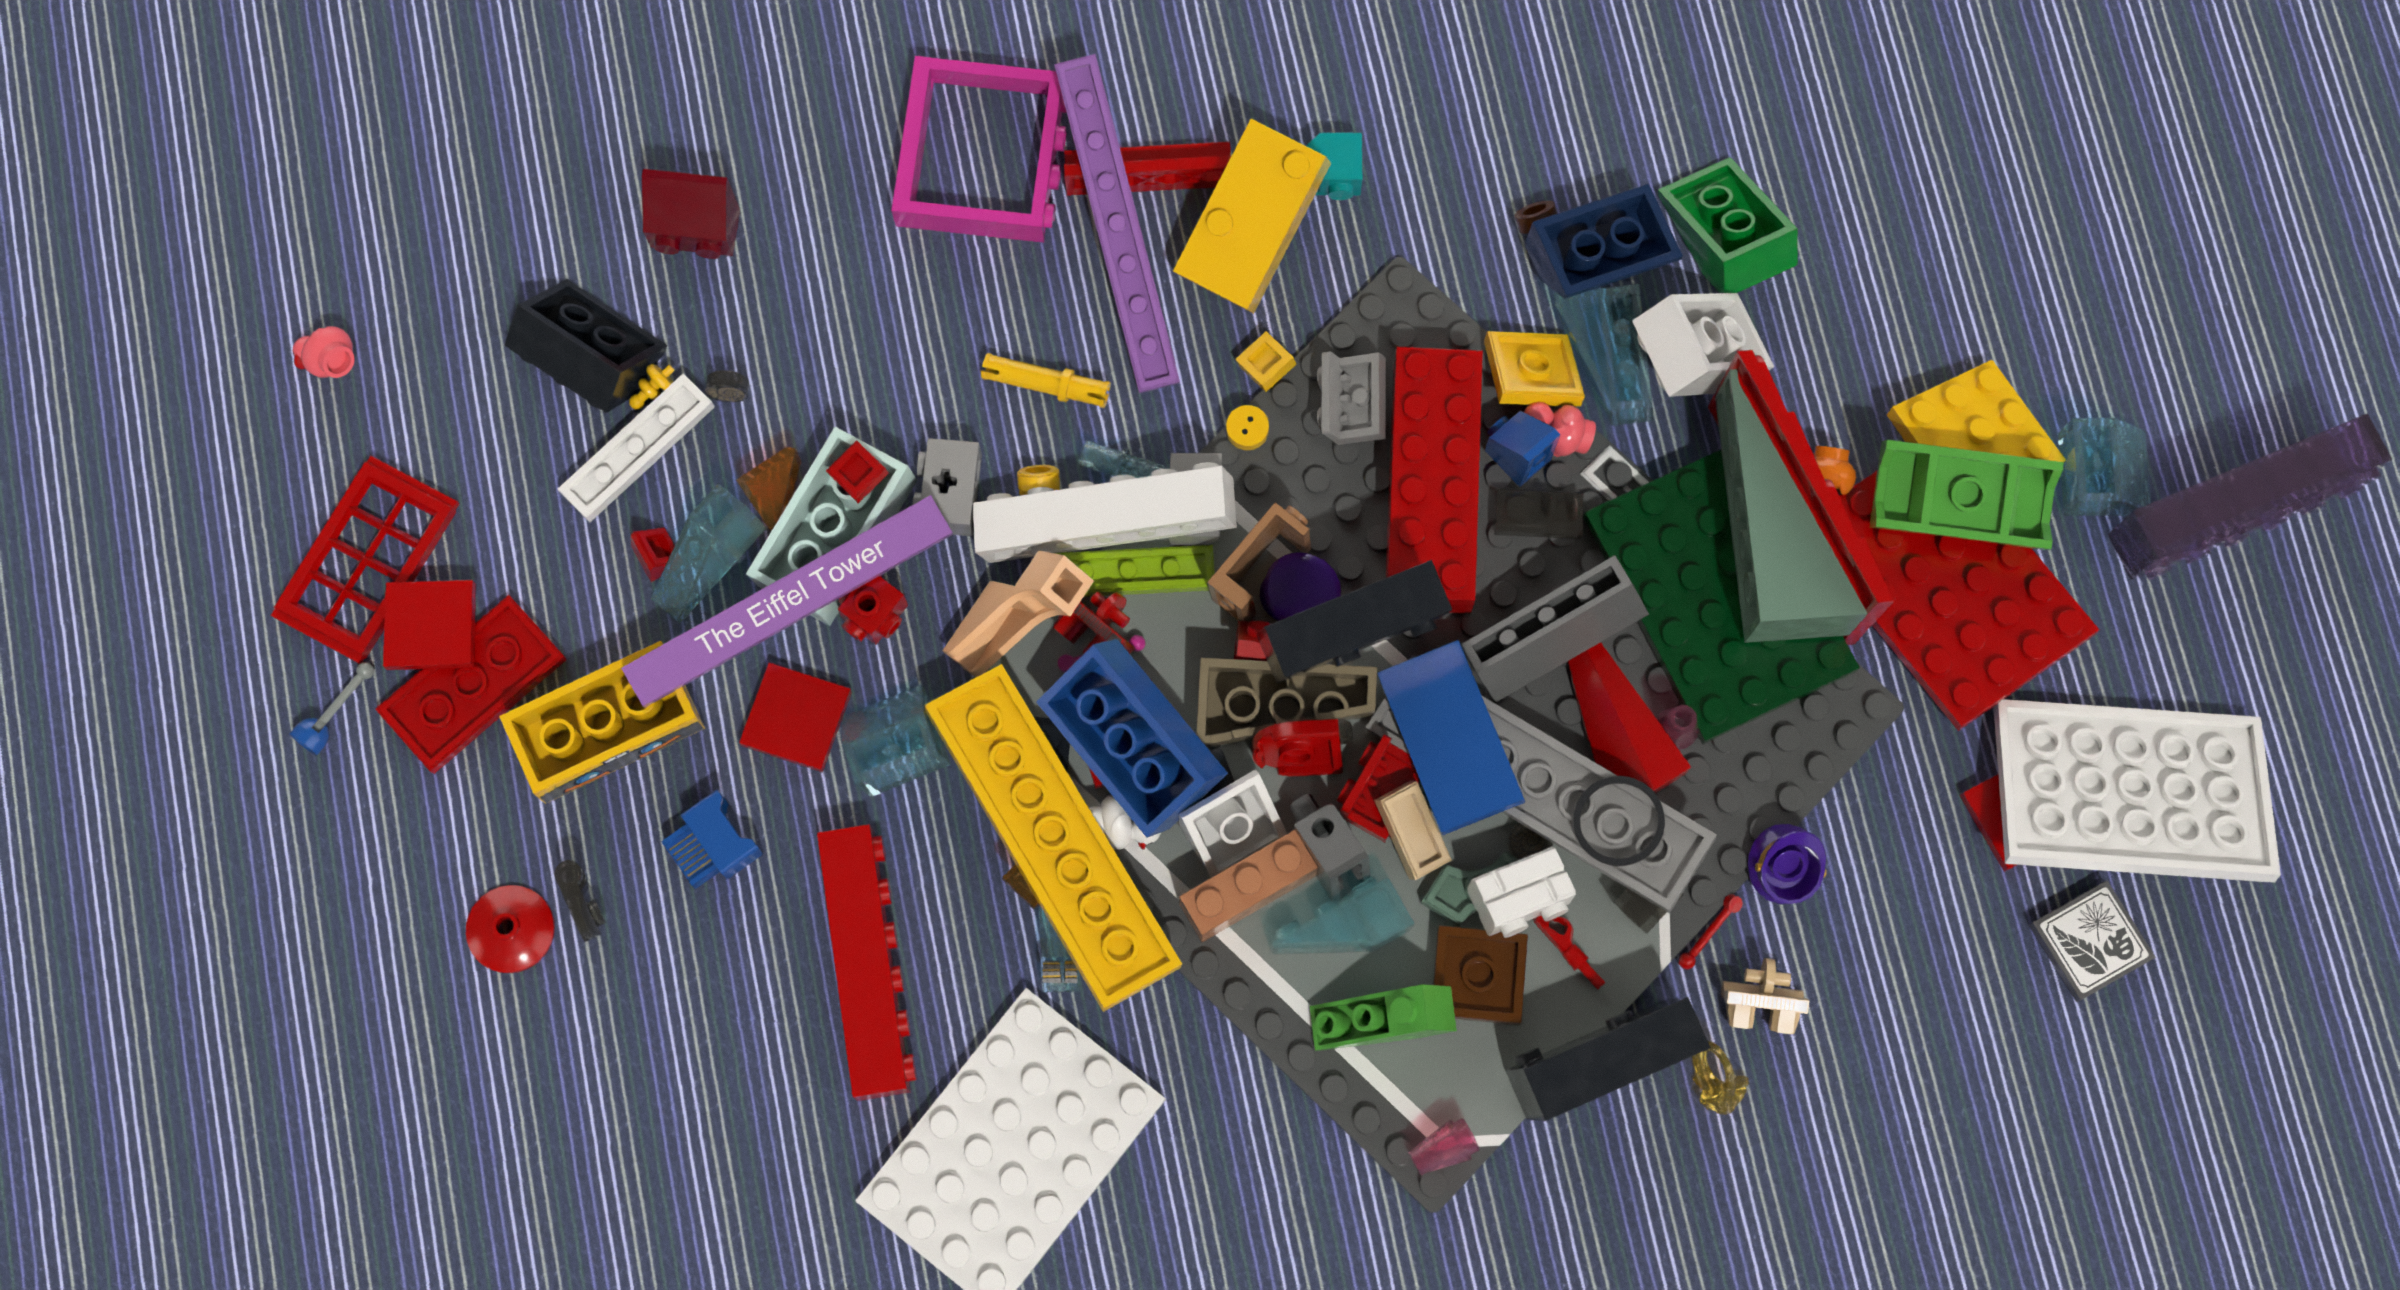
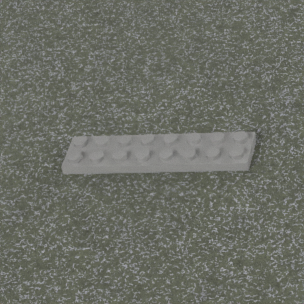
M1385 696L1365 728L1379 739L1384 734L1391 737V744L1409 754L1388 699ZM1482 696L1525 799V803L1505 810L1502 813L1670 913L1715 842L1717 834L1661 802L1665 816L1664 833L1660 843L1648 857L1635 864L1626 866H1612L1597 861L1582 848L1576 837L1573 822L1574 811L1579 798L1588 787L1601 779L1617 775ZM1611 784L1595 791L1588 798L1581 812L1580 826L1585 840L1595 851L1611 858H1628L1642 852L1652 842L1658 827V814L1652 800L1640 789L1627 784Z

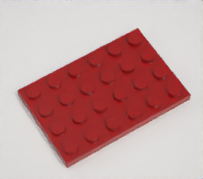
M1877 471L1853 486L1849 493L1839 496L1857 537H1865L1894 601L1872 626L1958 731L2091 639L2100 630L2032 548L1870 527Z

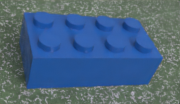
M1118 639L1093 644L1036 702L1146 838L1169 830L1179 821L1180 813L1197 804L1228 774Z

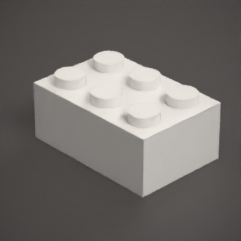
M1738 293L1671 294L1632 321L1638 332V342L1641 348L1649 355L1657 371L1656 379L1669 397L1715 394L1737 351L1753 350L1755 355H1760L1764 359L1768 370L1774 368Z

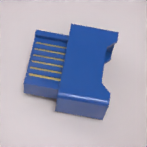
M717 789L682 813L681 817L686 824L661 841L695 889L719 872L728 880L763 855L761 849L752 839L741 838L726 817L729 804Z

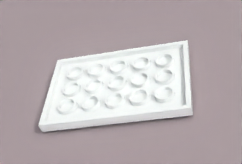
M2007 699L2002 700L1993 707L2005 864L2273 883L2280 877L2261 717Z
M1025 988L856 1199V1202L963 1290H1018L1166 1101V1098L1029 989Z

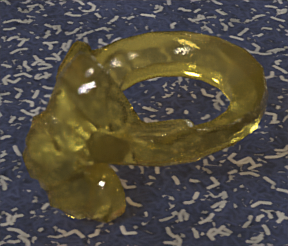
M1708 1041L1710 1049L1692 1056L1696 1073L1692 1080L1702 1089L1699 1098L1701 1104L1707 1110L1727 1115L1732 1113L1739 1102L1744 1099L1749 1079L1747 1076L1735 1077L1734 1069L1726 1053L1717 1044ZM1708 1051L1714 1053L1721 1061L1726 1075L1725 1082L1719 1080L1711 1071L1707 1062Z

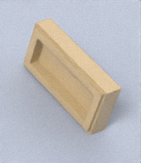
M1409 781L1374 800L1409 880H1417L1452 861L1417 781Z

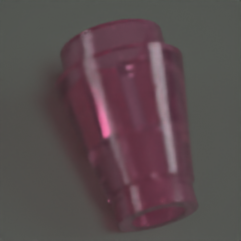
M1686 705L1671 707L1664 710L1658 716V722L1679 750L1691 746L1697 739L1699 726L1696 713L1691 707ZM1674 717L1677 720L1679 718L1684 720L1687 726L1681 727L1677 725Z
M1461 1118L1455 1122L1451 1119L1419 1143L1416 1148L1408 1152L1417 1171L1422 1176L1428 1172L1472 1160L1471 1155L1480 1151L1468 1124Z

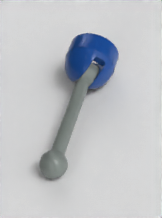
M368 662L360 663L356 668L357 674L319 719L306 718L301 720L289 735L297 743L317 756L329 740L327 722L364 679H369L373 676L374 667Z

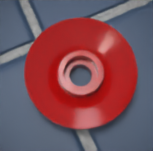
M518 885L501 886L484 894L472 907L466 922V940L471 953L483 966L500 973H517L533 967L548 952L555 933L554 916L547 902L535 891ZM511 919L514 924L513 930L509 934H501L499 930L501 922Z

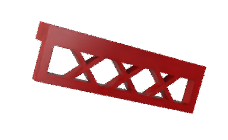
M1230 141L1120 147L1131 192L1215 188L1232 156ZM1064 150V176L1067 196L1088 195L1077 151Z

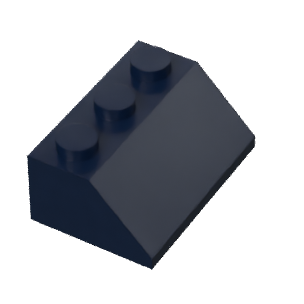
M1649 184L1534 221L1525 242V247L1540 280L1564 299L1679 261L1683 257Z

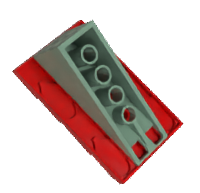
M1753 350L1737 351L1710 401L1708 409L1719 427L1744 643L1843 636L1847 645H1854L1894 601L1865 537H1857L1833 482L1829 479H1824L1795 412H1787L1764 359L1760 355H1755Z

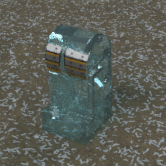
M1039 908L1043 992H1079V971L1042 908Z

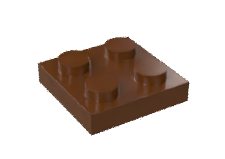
M1438 926L1433 985L1451 986L1455 1019L1510 1025L1521 1024L1528 934L1518 933L1504 938L1502 932L1489 936L1485 930Z

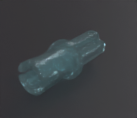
M1087 440L1084 444L1079 460L1080 467L1090 468L1112 476L1131 475L1135 478L1151 476V473L1155 470L1166 469L1162 464L1130 455L1129 449L1125 448L1119 451L1093 443L1090 440Z

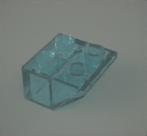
M2072 418L2058 433L2059 451L2066 459L2061 473L2064 516L2152 514L2145 431L2117 418Z
M923 685L842 717V746L855 785L870 797L951 765L944 742L925 712V704L929 703V699Z

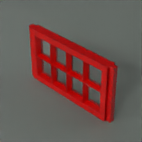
M370 456L367 462H364L303 559L275 604V609L270 616L356 663H362L368 657L384 631L385 596L379 604L353 590L357 580L366 566H369L393 579V582H414L455 516L456 509L460 503L381 460ZM371 484L399 498L385 521L358 507ZM406 502L433 516L420 539L392 526ZM351 516L379 529L365 553L338 539ZM386 534L414 548L400 571L372 557ZM332 547L359 561L345 585L318 571ZM312 579L339 593L325 617L298 603ZM346 598L374 612L360 636L333 622Z

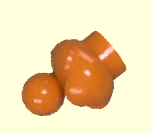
M1815 446L1814 457L1824 479L1831 480L1835 488L1839 489L1842 495L1849 493L1856 481V471L1848 462L1850 451L1835 447Z

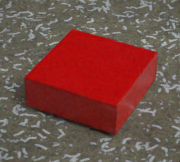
M857 440L826 470L828 475L857 503L865 498L889 474L887 469Z

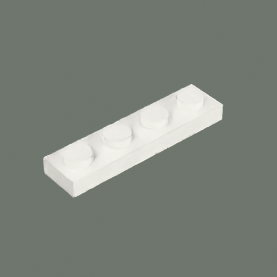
M682 374L558 488V491L591 522L715 407L714 404L693 382Z

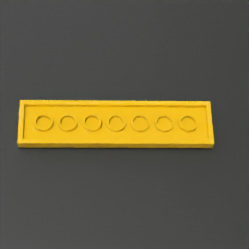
M1000 664L925 704V712L1102 1011L1105 1012L1180 969L1182 962L1003 665Z

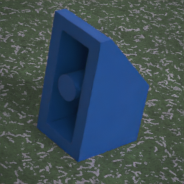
M1519 411L1510 420L1503 416L1488 430L1487 434L1490 437L1488 438L1485 452L1521 487L1551 461L1561 434L1554 427Z

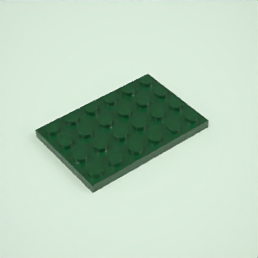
M1721 450L1584 513L1583 518L1605 560L1614 555L1616 556L1646 607L1649 615L1638 620V623L1702 744L1843 679L1860 669L1843 636L1744 643Z

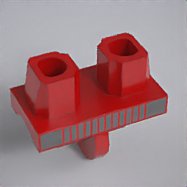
M1096 592L1090 600L1098 608L1096 613L1080 601L1070 617L1060 615L1053 626L1054 629L1073 644L1090 627L1097 635L1083 650V654L1093 644L1118 639L1129 654L1135 650L1133 645L1109 626L1112 622H1115L1118 626L1124 628L1130 621V618L1122 612L1127 600L1118 592L1110 595L1108 598L1100 592Z

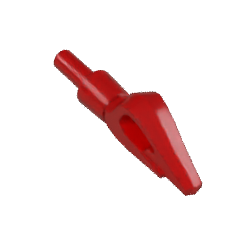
M1542 915L1533 918L1537 927L1562 953L1563 958L1574 971L1579 969L1597 990L1606 983L1588 964L1587 960L1589 957L1576 944H1573L1574 929L1568 919L1559 916L1551 920L1565 927L1564 933L1559 934L1549 927V921H1544Z

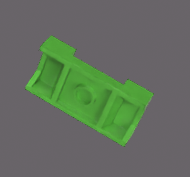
M1884 440L1881 442L1870 527L2051 550L2053 540L2050 518L2054 490L2063 471L2064 462Z

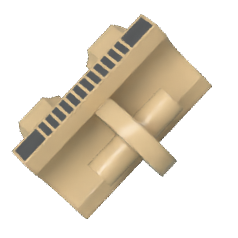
M1764 958L1761 970L1745 969L1744 981L1759 983V985L1729 981L1722 982L1721 995L1726 1002L1727 1022L1731 1027L1753 1028L1755 1009L1764 1008L1771 1009L1768 1026L1771 1031L1795 1034L1800 1013L1808 1014L1809 999L1804 998L1802 990L1774 987V985L1789 987L1791 983V974L1776 972L1775 959Z

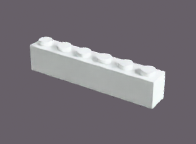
M1211 462L1196 464L1193 466V470L1177 472L1174 469H1158L1153 471L1151 476L1135 478L1131 475H1118L1111 477L1108 483L1095 485L1089 481H1078L1070 483L1068 489L1053 491V489L1047 487L1032 488L1028 490V495L1013 497L1006 493L992 494L987 497V501L973 503L975 553L989 563L1034 557L1039 550L1050 553H1062L1237 528L1233 477L1223 466Z

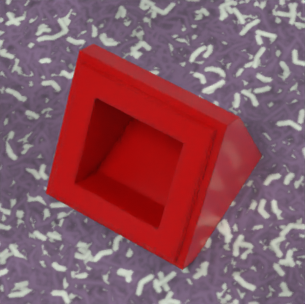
M665 527L634 531L630 535L631 547L650 582L675 570L684 563Z

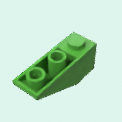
M1421 984L1310 1006L1315 1051L1417 1039L1457 1031L1451 986Z

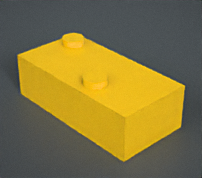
M1250 119L1173 272L1254 314L1331 162L1326 156Z

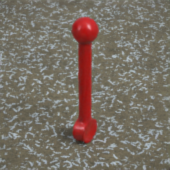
M1729 894L1725 897L1722 911L1691 950L1680 955L1678 963L1681 968L1685 970L1692 969L1695 966L1697 955L1731 913L1740 911L1743 902L1739 896Z

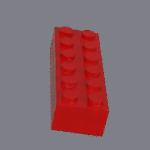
M1397 347L1393 364L1386 578L1432 560L1452 607V611L1449 613L1471 614L1476 596L1483 351Z

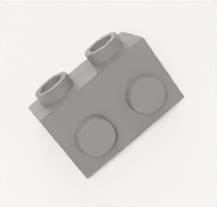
M1331 351L1323 352L1322 366L1317 371V381L1322 391V407H1319L1317 411V422L1322 434L1337 445L1386 439V357L1377 352L1339 358Z

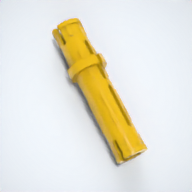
M987 353L983 361L982 367L986 368V370L981 371V379L992 380L1057 396L1058 401L1065 403L1071 399L1105 408L1109 398V394L1106 392L1110 391V381H1101L1076 375L1073 369L1065 368L1064 371H1059L996 356L992 353Z

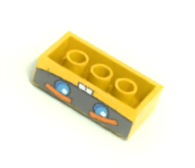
M658 641L499 716L532 792L542 802L546 804L705 729L686 685L644 708L621 669L663 645L662 641Z

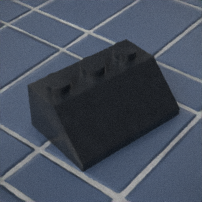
M568 279L517 305L504 346L518 354L522 360L533 364L551 376L555 382L566 386L587 400L591 406L605 413L633 396L639 388V380L648 376L646 372L647 366L649 364L656 365L666 352L668 346Z

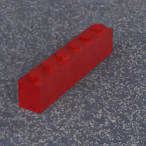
M870 824L818 832L817 838L852 1097L857 1101L911 1093L909 1081L917 1080L913 1053H905L903 1037L910 1036L911 1032L907 1009L899 1010L897 993L904 992V980L901 966H893L891 949L898 948V938L895 922H887L885 905L892 904V895L889 879H881L879 862L886 861L883 836H875V832Z

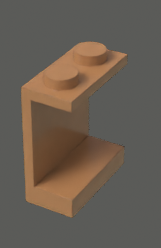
M1275 502L1208 581L1212 601L1237 621L1250 622L1256 615L1253 596L1239 586L1238 582L1279 534L1301 552L1308 553L1311 550L1310 531L1306 527L1309 523L1308 520L1292 506L1289 505L1286 509H1283Z

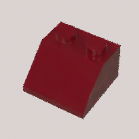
M643 169V233L651 248L669 255L678 254L679 251L695 252L698 256L707 259H718L721 255L733 256L740 207L727 177Z

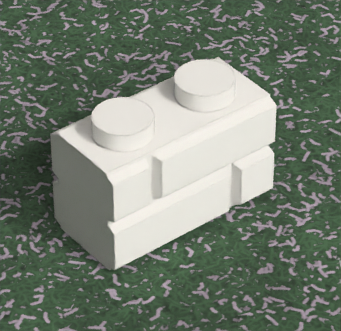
M1553 846L1475 877L1467 887L1470 899L1479 913V918L1487 935L1492 936L1502 932L1504 938L1524 931L1529 927L1526 921L1542 915L1544 921H1550L1569 911L1567 905L1570 904L1576 895V890L1568 873L1564 870V865L1556 848Z

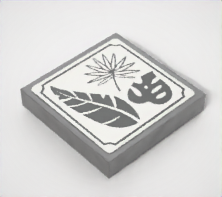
M2108 880L2029 924L2076 1002L2083 1000L2156 958Z

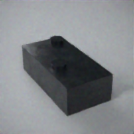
M1430 560L1267 625L1257 634L1275 682L1278 684L1334 661L1336 667L1357 660L1361 658L1360 650L1409 630L1414 638L1437 629L1435 620L1452 611V607L1433 561Z
M1689 997L1667 999L1634 1014L1631 1011L1621 1013L1606 1020L1607 1026L1542 1054L1539 1047L1514 1057L1517 1065L1507 1069L1506 1073L1526 1119L1547 1121L1710 1049Z

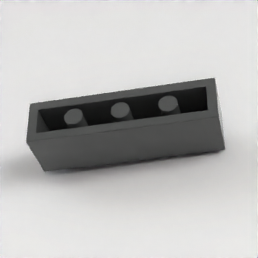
M1614 555L1461 645L1476 673L1494 701L1497 702L1644 618L1649 613Z

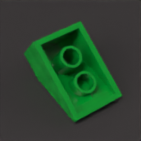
M1731 157L1658 189L1660 200L1702 274L1719 293L1741 292L1798 265V228Z

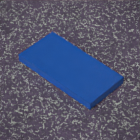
M1459 640L1377 672L1442 835L1525 803L1523 794Z

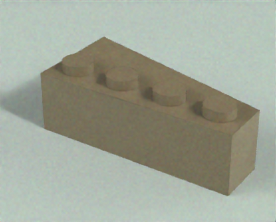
M1201 658L1196 735L1209 748L1253 739L1262 729L1283 722L1338 719V722L1373 716L1376 708L1377 667L1350 665L1336 667L1335 665L1325 664L1276 684L1267 661Z

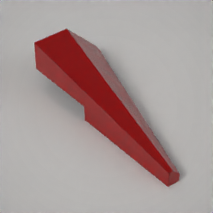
M1601 642L1568 661L1572 685L1595 763L1617 776L1637 779L1650 787L1655 793L1687 774L1691 769L1690 764Z

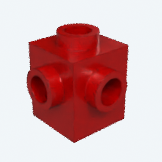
M878 576L839 598L841 605L837 610L842 620L845 621L841 627L859 642H862L866 637L877 645L882 637L888 639L898 629L902 622L900 615L908 607V603L903 593Z

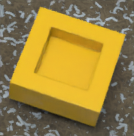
M1267 331L1235 359L1238 366L1265 392L1297 365L1294 357Z

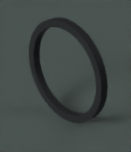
M1612 776L1595 782L1581 795L1574 811V830L1580 845L1591 857L1607 865L1626 866L1642 861L1656 849L1664 833L1665 816L1659 798L1650 787L1631 777ZM1627 784L1634 786L1647 794L1656 807L1658 814L1656 834L1647 848L1628 858L1604 856L1595 851L1582 834L1580 817L1584 804L1595 791L1607 785Z

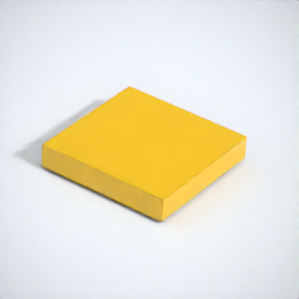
M1487 331L1484 345L1499 404L1530 405L1534 402H1544L1551 406L1573 405L1581 407L1585 395L1568 334Z

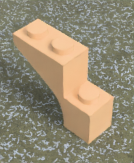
M1039 550L1015 586L989 581L942 651L971 675L978 677L984 674L1042 621L1058 615L1070 617L1094 580L1066 556Z

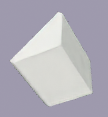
M1256 769L1179 814V827L1210 878L1287 834Z

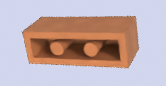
M1293 830L1179 896V905L1200 941L1204 942L1316 877L1318 867L1296 830Z

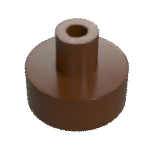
M1548 200L1527 205L1518 210L1514 217L1519 232L1521 234H1529L1534 221L1558 214L1555 203Z

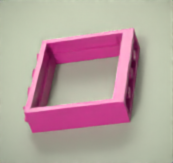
M915 56L891 210L895 226L1044 243L1046 227L1052 228L1053 221H1055L1056 205L1050 203L1051 189L1059 190L1061 165L1055 164L1057 151H1064L1066 142V126L1060 125L1062 112H1067L1056 71ZM934 83L1048 95L1031 214L916 201Z

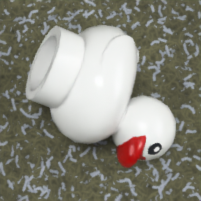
M1108 795L1100 806L1088 807L1113 849H1124L1134 839L1138 842L1139 847L1145 850L1146 845L1154 843L1161 835V833L1146 838L1112 795Z

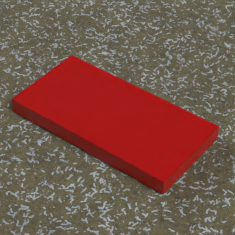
M508 595L475 623L474 668L421 669L375 710L425 767L435 774L497 721L500 715L506 713L563 664L567 658L513 598Z

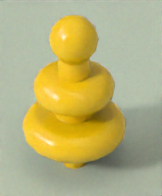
M649 364L646 372L651 379L650 381L646 378L639 380L638 386L641 391L630 397L629 405L631 408L639 410L644 407L645 401L648 398L655 400L661 394L660 388L665 390L673 383L669 376L675 369L670 364L664 370L655 364Z

